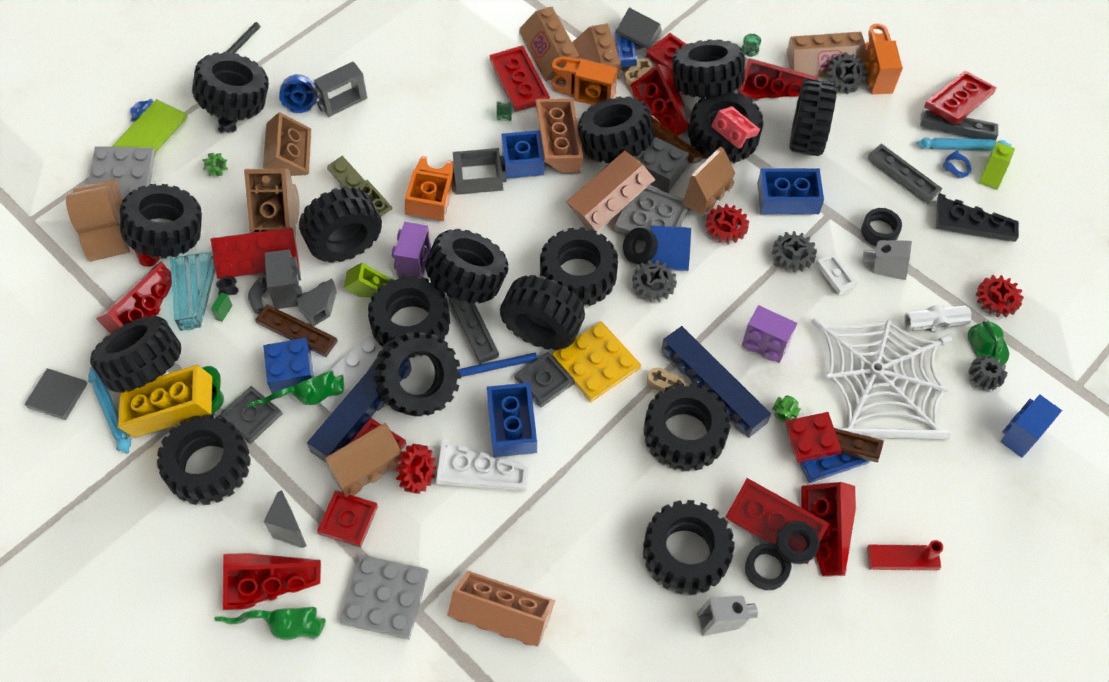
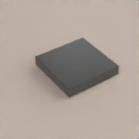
M546 352L514 374L515 379L519 383L530 382L532 398L540 407H543L574 385L575 382L549 352Z
M47 368L24 405L29 409L66 420L88 383L83 379Z
M252 386L219 415L225 418L226 422L230 421L234 424L242 437L250 444L283 414L270 401L265 404L247 407V404L265 398Z

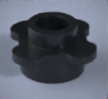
M224 117L222 119L219 118L218 123L220 127L218 131L220 133L235 132L237 130L235 126L237 119L227 120Z
M234 277L221 278L216 283V286L219 288L218 295L221 292L227 295H236L239 291L236 287L237 280Z

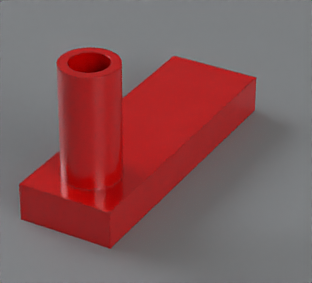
M932 540L928 545L869 544L867 546L869 570H940L942 567L939 554L943 551L944 547L938 540Z

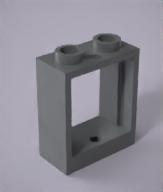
M354 61L314 80L315 88L313 90L319 100L317 101L318 108L321 112L324 111L328 117L368 98L363 72ZM351 82V89L329 99V92Z
M499 148L453 152L457 195L503 191V183L506 182V172L501 170V167L505 166L504 156H500ZM495 164L497 177L463 180L462 167Z

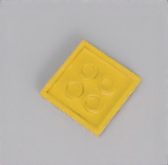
M602 321L576 337L573 344L569 347L552 353L554 359L575 380L574 384L591 403L641 369V363Z

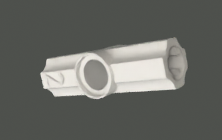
M933 305L926 310L906 312L904 324L909 331L931 329L934 332H939L947 329L949 326L970 324L972 313L967 306L944 308L943 305Z

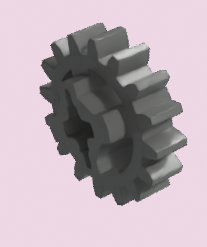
M844 53L842 57L840 54L837 55L835 59L831 60V65L826 69L830 71L826 74V77L831 78L828 82H833L839 88V93L845 90L846 94H849L851 90L855 92L867 79L864 76L867 70L862 68L865 63L860 64L861 58L854 59L853 53L850 57H848L847 53ZM848 70H850V71L848 72V75H846L845 77H843L844 74H845V72H847Z
M793 231L792 235L785 232L784 237L779 235L777 241H774L772 250L773 260L779 261V267L786 266L785 271L792 268L795 273L799 268L803 272L805 267L810 268L811 264L815 261L817 249L814 248L815 242L810 243V237L804 238L803 233L798 236L795 231Z
M648 260V265L641 263L640 268H635V274L632 277V287L636 289L637 295L643 294V300L649 297L650 302L654 298L661 302V297L667 300L669 294L673 295L677 284L676 274L672 273V267L666 268V262L660 265L659 260H656L655 264Z

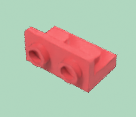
M733 107L719 110L711 125L712 128L737 148H741L746 139L757 136L760 131L756 125Z

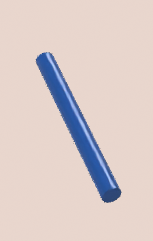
M535 352L457 370L461 372V377L533 362L537 359V355Z

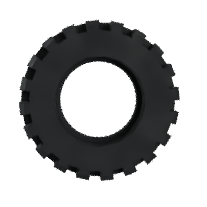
M707 39V41L700 40L695 43H688L686 46L680 47L679 50L677 49L672 57L674 86L679 92L690 97L713 98L719 95L724 96L726 93H732L735 89H739L745 80L744 51L738 44L720 39Z
M216 52L212 55H206L195 66L192 93L195 101L202 109H206L207 113L215 114L216 117L221 119L224 117L227 120L238 119L239 121L245 118L250 119L254 115L256 116L264 108L269 79L261 66L259 67L257 62L251 61L250 58L239 56L237 53L229 54V52H223L219 54V52Z
M814 79L803 80L791 130L789 149L792 152L820 156L824 153L836 102L837 86L833 82Z
M732 92L726 93L724 96L719 95L713 98L699 99L692 109L688 137L692 147H695L698 152L703 154L705 159H708L719 147L724 148L730 162L736 163L741 158L743 160L754 153L759 144L764 123L762 112L756 103H752V99L743 97L744 95L739 92L738 94ZM729 107L735 108L760 129L758 135L746 139L743 146L737 148L711 126L719 110Z
M621 96L614 99L608 98L606 101L596 103L595 106L589 107L587 112L584 111L578 122V132L585 154L600 163L602 161L605 163L612 162L623 151L637 157L651 145L654 137V128L649 108L643 101L628 96L625 98Z
M150 184L147 187L145 185L141 186L138 190L134 189L123 199L120 206V232L127 245L133 250L136 249L138 253L142 255L145 253L153 258L155 256H160L161 258L172 256L173 258L179 256L180 253L185 254L200 239L201 206L186 190L182 191L174 185L170 187L168 184ZM152 219H167V220H171L172 222L159 223V222H154V221H151V220H152Z
M342 187L339 190L335 188L331 192L320 194L319 198H314L311 204L304 208V213L300 216L299 230L309 251L315 258L329 263H334L335 261L343 262L345 259H353L356 255H361L367 248L373 245L374 241H377L382 229V219L371 198L364 191L353 187L351 189Z
M573 227L568 228L566 232L562 230L557 233L556 237L554 235L550 237L548 243L544 244L542 248V253L540 254V276L547 277L548 280H555L558 284L566 286L570 292H574L577 295V299L581 300L583 306L584 304L591 306L596 304L597 300L599 302L604 300L606 295L612 292L617 279L618 254L614 249V245L611 241H607L606 236L603 234L598 235L597 231L592 229L588 231L583 227H579V229H574ZM572 259H583L591 262L597 269L590 274L577 276L564 271L561 265Z
M450 229L440 233L435 238L425 262L427 276L430 278L431 283L437 286L438 290L447 293V296L451 298H457L458 301H468V303L472 304L476 302L484 303L493 299L498 294L509 270L505 253L500 251V247L497 244H493L490 239L482 237L479 233L475 234L470 230L461 231V229H454L453 231Z
M410 275L408 278L399 276L397 280L391 279L387 281L385 286L382 284L378 288V293L375 292L371 297L372 302L368 305L369 323L374 339L381 346L384 347L388 341L394 340V337L411 332L434 334L439 339L445 340V335L448 334L450 329L448 301L445 298V293L438 290L436 285L429 283V279L424 277L419 279L414 275ZM406 307H419L428 312L427 317L423 321L412 326H400L391 321L396 312ZM420 353L408 355V358H413L416 354Z
M525 275L514 280L500 306V316L508 330L513 331V334L522 338L523 341L547 350H559L573 344L585 319V310L581 300L577 299V295L574 292H570L566 286L558 284L555 280H548L547 277Z
M158 316L138 318L114 330L109 336L103 338L101 343L95 346V350L92 351L90 356V364L109 390L124 393L125 391L130 392L135 388L144 387L145 384L151 383L160 375L165 374L169 368L173 367L174 362L178 361L182 346L165 319Z
M425 332L406 333L394 337L392 341H388L384 345L383 351H379L377 355L378 361L374 363L373 369H376L373 382L377 384L375 389L382 396V401L386 405L391 406V409L412 416H429L435 414L436 410L441 411L446 407L445 403L453 400L454 396L452 394L454 391H458L460 386L456 384L457 379H461V372L457 370L460 362L454 358L456 353L453 348H449L447 346L448 343L444 339H439L438 336ZM414 353L426 355L432 361L435 369L433 384L425 393L419 395L406 392L402 388L398 377L402 361L408 355Z
M680 383L675 388L673 386L666 387L664 393L659 391L655 395V399L650 401L646 411L643 435L645 436L646 446L650 447V453L653 457L658 456L659 462L663 465L668 463L670 468L674 470L677 467L682 468V471H690V468L693 467L694 470H700L703 464L709 466L713 463L714 459H718L721 455L730 431V416L728 412H725L726 406L724 402H718L719 397L715 393L710 394L708 392L709 389L703 386L702 388H697L696 384L690 383L689 386H684V383ZM680 414L691 415L703 423L707 433L699 439L684 440L670 432L666 421Z
M199 415L191 417L192 420L186 421V419L181 421L180 426L177 428L173 427L169 431L170 435L163 438L161 441L163 447H159L157 452L159 457L157 459V467L160 470L159 474L163 481L179 499L197 505L199 501L202 505H210L213 500L218 503L223 501L222 497L226 495L230 497L235 493L234 489L236 487L240 488L244 483L242 478H246L249 473L247 466L251 463L250 452L241 433L230 421L226 422L225 418L219 416L214 419L212 415H204V418H200ZM207 446H217L224 449L221 460L211 470L200 474L185 472L187 461L197 450Z
M681 500L675 501L673 507L667 504L662 507L661 513L656 512L652 517V521L647 526L643 543V559L646 560L645 566L648 571L653 572L652 578L656 582L659 580L663 581L662 587L667 590L673 587L676 589L675 593L682 594L683 590L688 591L689 595H696L697 590L704 593L709 591L711 585L715 587L720 583L721 578L725 576L730 566L735 549V542L732 541L734 536L732 529L726 528L728 525L727 520L724 517L720 519L718 517L719 511L715 508L709 510L707 508L708 504L701 502L700 505L694 504V500H687L686 504H682ZM679 531L694 532L707 543L710 550L709 556L705 561L698 564L680 562L667 549L666 542L668 537Z

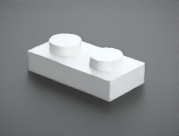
M835 253L817 260L816 266L838 295L856 287V280Z

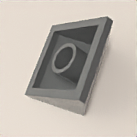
M629 7L615 33L647 49L661 34L662 29L661 23Z
M283 491L277 492L264 519V524L273 539L301 548L306 547V542Z

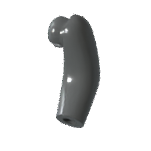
M259 276L248 293V300L255 314H260L264 309L262 295L267 290L266 276Z

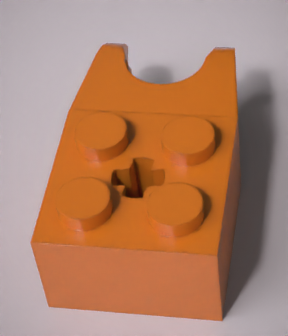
M877 23L872 24L868 31L869 42L865 43L866 62H864V69L867 70V87H870L871 94H893L903 69L896 40H891L886 26ZM874 29H879V30H881L883 33H881V34L875 33V32H874Z
M558 57L553 60L552 69L558 74L552 80V87L555 91L574 97V101L594 106L596 103L606 101L608 98L614 99L616 94L617 67L569 57ZM564 63L566 66L561 68L557 67L556 64ZM562 81L566 84L563 86H558L556 82Z
M421 156L415 170L413 169L405 196V214L444 221L452 191L453 161L449 160L444 167L435 169L427 164V156Z

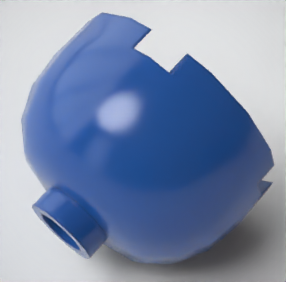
M301 74L288 76L280 86L279 99L281 104L289 108L293 113L308 112L317 102V97L313 90L315 84L310 78Z

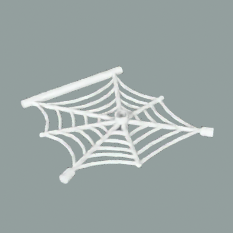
M817 316L812 319L811 323L818 329H822L830 351L829 374L825 375V379H832L838 386L848 408V427L839 429L873 438L950 439V431L940 430L937 426L936 417L938 402L944 392H949V388L943 386L934 369L935 351L939 345L943 346L952 342V337L949 334L939 338L938 341H931L902 331L891 323L890 319L883 322L856 326L823 325L824 322ZM885 325L884 330L861 334H835L830 330L859 329ZM891 326L899 333L929 345L922 348L913 345L897 336L889 328ZM888 332L900 342L917 350L911 352L888 336ZM883 333L882 340L859 345H848L839 338L865 337ZM828 335L836 341L840 351V373H833V350ZM886 340L890 341L893 345H895L902 351L906 352L907 354L901 356L898 353L894 352L886 344ZM880 344L878 351L870 353H858L853 349ZM841 345L849 351L850 365L848 372H843L844 354ZM884 347L896 356L897 359L890 360L886 358L883 354ZM932 348L930 368L938 385L930 382L922 367L925 351ZM878 354L876 361L870 363L863 357ZM920 354L919 369L925 381L917 378L913 368L914 356ZM853 355L860 360V370L852 371ZM909 358L913 378L907 377L903 370V361ZM881 359L885 360L888 363L883 364L881 362ZM897 363H899V369L902 375L898 374V372L896 371ZM864 364L867 365L869 369H864ZM892 366L893 372H889L884 369ZM864 374H868V376L870 377L869 381H867V378ZM856 375L862 376L866 385L865 390ZM846 376H852L858 383L862 392L860 401L852 383ZM886 376L894 378L890 381ZM842 377L854 394L857 407L853 416L849 399L835 378ZM879 377L885 382L872 385L874 379ZM897 379L904 380L901 391L894 385ZM908 382L916 384L912 391L911 399L904 395ZM920 385L928 387L922 400L921 410L914 404L915 393ZM876 387H890L896 392L879 391L868 394L870 389ZM932 388L940 390L933 405V422L924 414L926 399ZM889 394L900 397L907 403L881 401L862 407L865 399L875 395ZM884 404L913 409L920 416L917 417L900 412H877L857 419L860 412L870 407ZM896 415L918 420L929 425L934 430L853 428V426L871 417Z

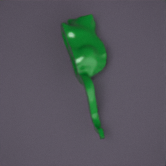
M333 370L294 386L277 391L263 399L249 403L247 407L265 404L289 393L293 394L302 404L315 405L329 396L342 394L344 391V376L339 375L335 377Z
M316 607L286 608L271 612L252 610L236 618L215 617V621L231 625L243 623L248 619L263 618L267 622L272 635L280 640H292L300 636L314 640L321 635L326 622L325 618H317Z

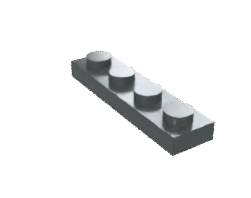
M922 110L920 117V126L962 134L964 136L993 139L995 141L998 137L997 123L965 117L955 125L939 115L933 114L930 110Z
M882 143L869 153V160L927 203L931 202L941 192L942 187Z
M448 296L479 364L498 358L499 352L476 304L468 303V301L461 302L455 297L451 298Z

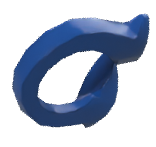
M149 99L135 103L130 109L131 121L137 120L154 101Z
M958 150L950 154L942 165L945 171H949L958 178L967 177L972 169L970 161L961 155ZM953 159L962 160L967 165V172L962 173L958 171L948 161Z

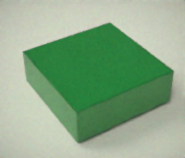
M222 292L211 307L215 319L223 322L233 306L229 296Z

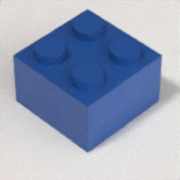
M540 130L501 134L506 179L544 175V156Z
M307 338L263 345L267 384L272 394L314 377L311 350Z
M1041 394L1035 400L1030 398L1002 431L1005 436L1000 442L1023 458L1063 410Z

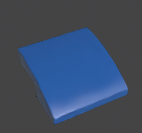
M651 225V231L655 234L658 241L657 252L651 260L652 264L659 260L660 265L665 262L667 263V269L672 267L673 270L689 271L692 228Z

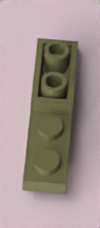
M343 155L327 165V170L339 182L341 189L342 187L350 189L353 187L367 193L380 217L393 209L369 180L365 181Z

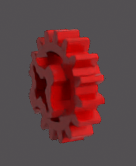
M725 204L724 208L717 205L716 210L712 209L710 214H707L705 227L708 228L707 233H713L712 239L719 238V243L723 240H726L727 244L730 243V240L737 243L738 238L743 240L744 235L748 232L749 220H746L747 214H742L743 209L741 208L736 210L735 205L731 208L728 207V204Z
M992 275L990 279L986 277L980 283L975 296L979 297L977 303H983L981 309L987 308L989 310V315L995 312L996 317H999L1000 314L1008 317L1009 314L1014 315L1021 307V302L1024 299V296L1020 295L1022 289H1016L1018 283H1010L1011 278L1004 280L1003 275H1000L997 279Z
M407 445L406 451L400 452L402 459H397L399 467L395 468V471L399 472V475L396 477V480L401 481L399 487L404 488L405 492L420 494L421 491H426V486L432 485L430 479L435 478L433 470L436 469V466H433V462L436 458L431 457L433 451L428 450L426 445Z

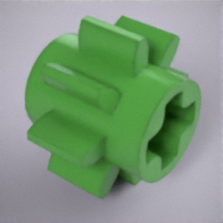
M208 153V158L202 160L204 162L203 170L209 172V176H214L215 174L216 176H222V171L228 170L226 167L228 160L221 157L222 153Z
M788 395L784 396L783 399L778 397L772 408L775 411L774 416L782 422L796 419L801 410L798 407L799 402L794 397Z

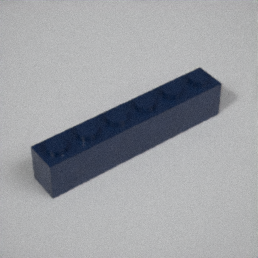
M680 326L663 339L661 348L663 355L667 359H671L676 364L677 369L682 374L685 373L691 379L692 384H696L697 388H702L703 386L709 389L708 392L710 394L715 393L719 397L718 402H724L726 406L725 412L729 413L730 419L735 423L739 432L745 433L750 438L768 423L771 413L683 326Z
M408 357L402 361L399 367V382L406 379L411 373L412 368L410 358ZM374 364L308 440L307 445L310 452L326 462V457L348 445L368 420L372 418L374 413L381 410L385 403L382 401V396L375 389L377 384L373 382V376L376 373V369H373Z

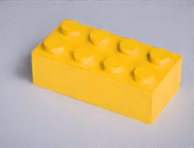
M194 365L159 376L155 381L145 384L144 387L120 393L118 428L133 438H137L179 425L185 419L190 421L192 420L191 417L199 415L202 418L204 415H211L212 376L200 366Z

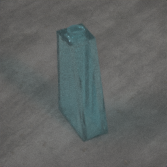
M212 251L170 258L174 321L180 331L193 330L202 325L216 271Z

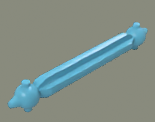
M925 137L920 141H916V144L924 149L932 147L934 149L992 151L996 141L993 139L934 138L931 140ZM999 140V141H997V142H999V143H1002V144H1005V145H1008V146H1012L1011 144L1007 143L1005 140Z
M90 367L88 382H93V389L114 439L118 441L116 449L128 454L132 439L130 437L126 438V432L118 428L119 414L110 393L95 370Z

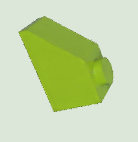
M996 142L988 157L979 184L998 190L1011 162L1015 148Z
M360 263L347 270L344 289L359 297L371 298L375 292L378 293V288L382 284L384 286L387 285V281L391 280V278L364 263Z

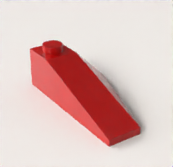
M745 57V80L738 89V92L752 99L799 96L803 80H818V77Z
M657 64L630 85L635 97L647 105L650 114L674 134L679 136L689 129L680 92L674 86L673 74L669 67Z
M162 261L159 262L107 307L96 320L111 334L114 330L123 327L122 325L133 322V320L142 319L145 316L158 315L161 310L160 306L164 298L167 297L175 276Z
M843 482L801 486L802 508L829 523L826 532L819 542V549L816 554L821 574L824 577L845 576L856 511L855 486Z
M252 553L223 554V610L248 609L254 607L256 603L268 599L272 601L277 599V596L285 593H295L320 584L321 560Z

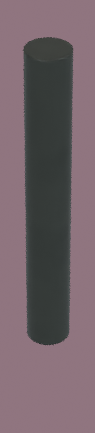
M255 22L226 52H229V54L236 53L261 27L260 24Z

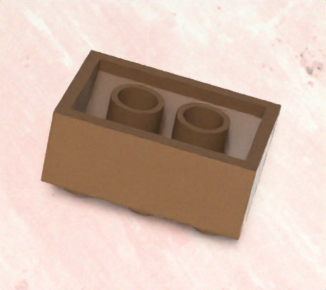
M608 23L590 26L572 42L580 56L579 59L617 67V79H619L621 62Z
M278 112L266 123L263 169L287 168L291 176L309 174L311 128Z
M719 147L691 175L682 205L702 216L708 210L711 211L716 201H720L725 192L732 189L735 182L733 181L735 171L724 148Z
M385 422L325 459L332 477L344 496L347 497L357 494L362 490V487L370 482H377L385 473L394 471L395 468L399 467L397 459H402L401 450Z

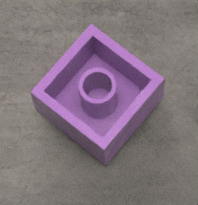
M404 221L402 229L398 230L397 245H394L392 249V258L395 260L394 269L397 270L398 278L399 276L408 278L410 275H414L421 279L426 269V259L431 250L428 225Z
M758 305L747 325L742 346L751 352H757L765 356L768 360L780 363L790 345L797 322Z

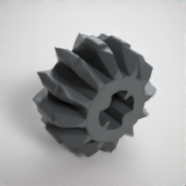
M992 354L988 357L982 355L978 359H974L968 370V373L971 375L970 381L976 382L975 387L982 386L983 391L988 388L994 391L997 387L1002 386L1008 374L1005 371L1006 365L1000 364V358L993 359Z

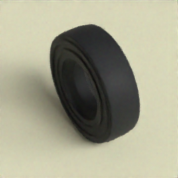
M646 228L631 230L623 241L625 257L635 264L648 263V260H652L657 252V238L652 231ZM643 238L646 242V247L642 253L638 254L634 248L635 243Z
M789 522L777 534V550L782 558L790 563H807L818 552V534L811 525L805 522ZM793 534L802 535L807 542L806 548L802 551L793 550L789 546V537Z

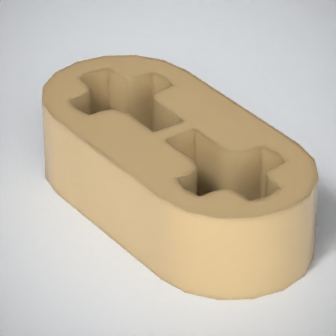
M646 58L639 59L637 66H631L626 71L625 84L631 87L630 85L652 69V62Z
M653 368L648 373L647 383L657 391L664 393L666 387H675L680 383H684V386H686V382L682 378L662 368ZM657 375L661 377L657 381L653 380L654 377H657Z

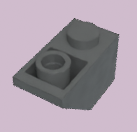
M331 278L326 282L320 283L318 287L303 293L296 299L299 310L313 327L331 316L337 294L333 279Z

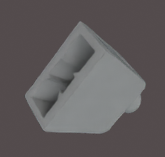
M880 240L877 242L876 251L864 250L862 262L875 263V274L906 280L912 241Z
M742 595L709 598L697 612L702 636L738 630L749 619L757 618L758 616L756 604H746L745 598Z

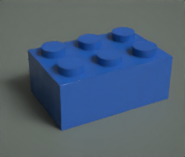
M761 168L757 181L761 214H820L824 202L820 168Z
M530 382L487 386L493 457L537 453V435Z

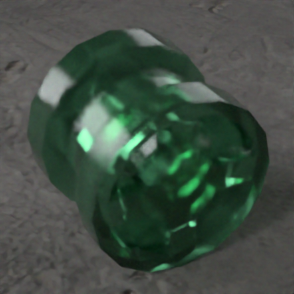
M747 34L744 36L742 50L745 56L754 57L759 53L761 38L757 34Z
M497 102V120L507 119L512 121V102L507 104Z

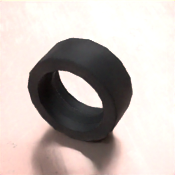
M875 208L866 214L861 232L865 240L876 246L880 240L896 241L902 229V221L898 214L890 209ZM873 221L886 222L891 226L893 232L889 234L879 233L871 227L870 223Z
M762 543L755 546L749 553L745 563V572L749 581L762 590L780 588L787 581L792 569L791 563L782 558L776 544ZM769 554L778 559L782 566L781 574L775 579H767L759 575L754 565L758 556Z

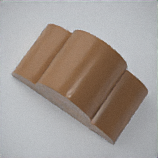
M287 168L244 169L250 233L294 227L296 237L295 224L299 218V194L296 185L292 184L290 171Z
M116 179L74 188L73 193L66 196V207L70 221L78 233L82 250L90 262L130 253L129 246L123 240L120 232V206L122 198L120 185Z

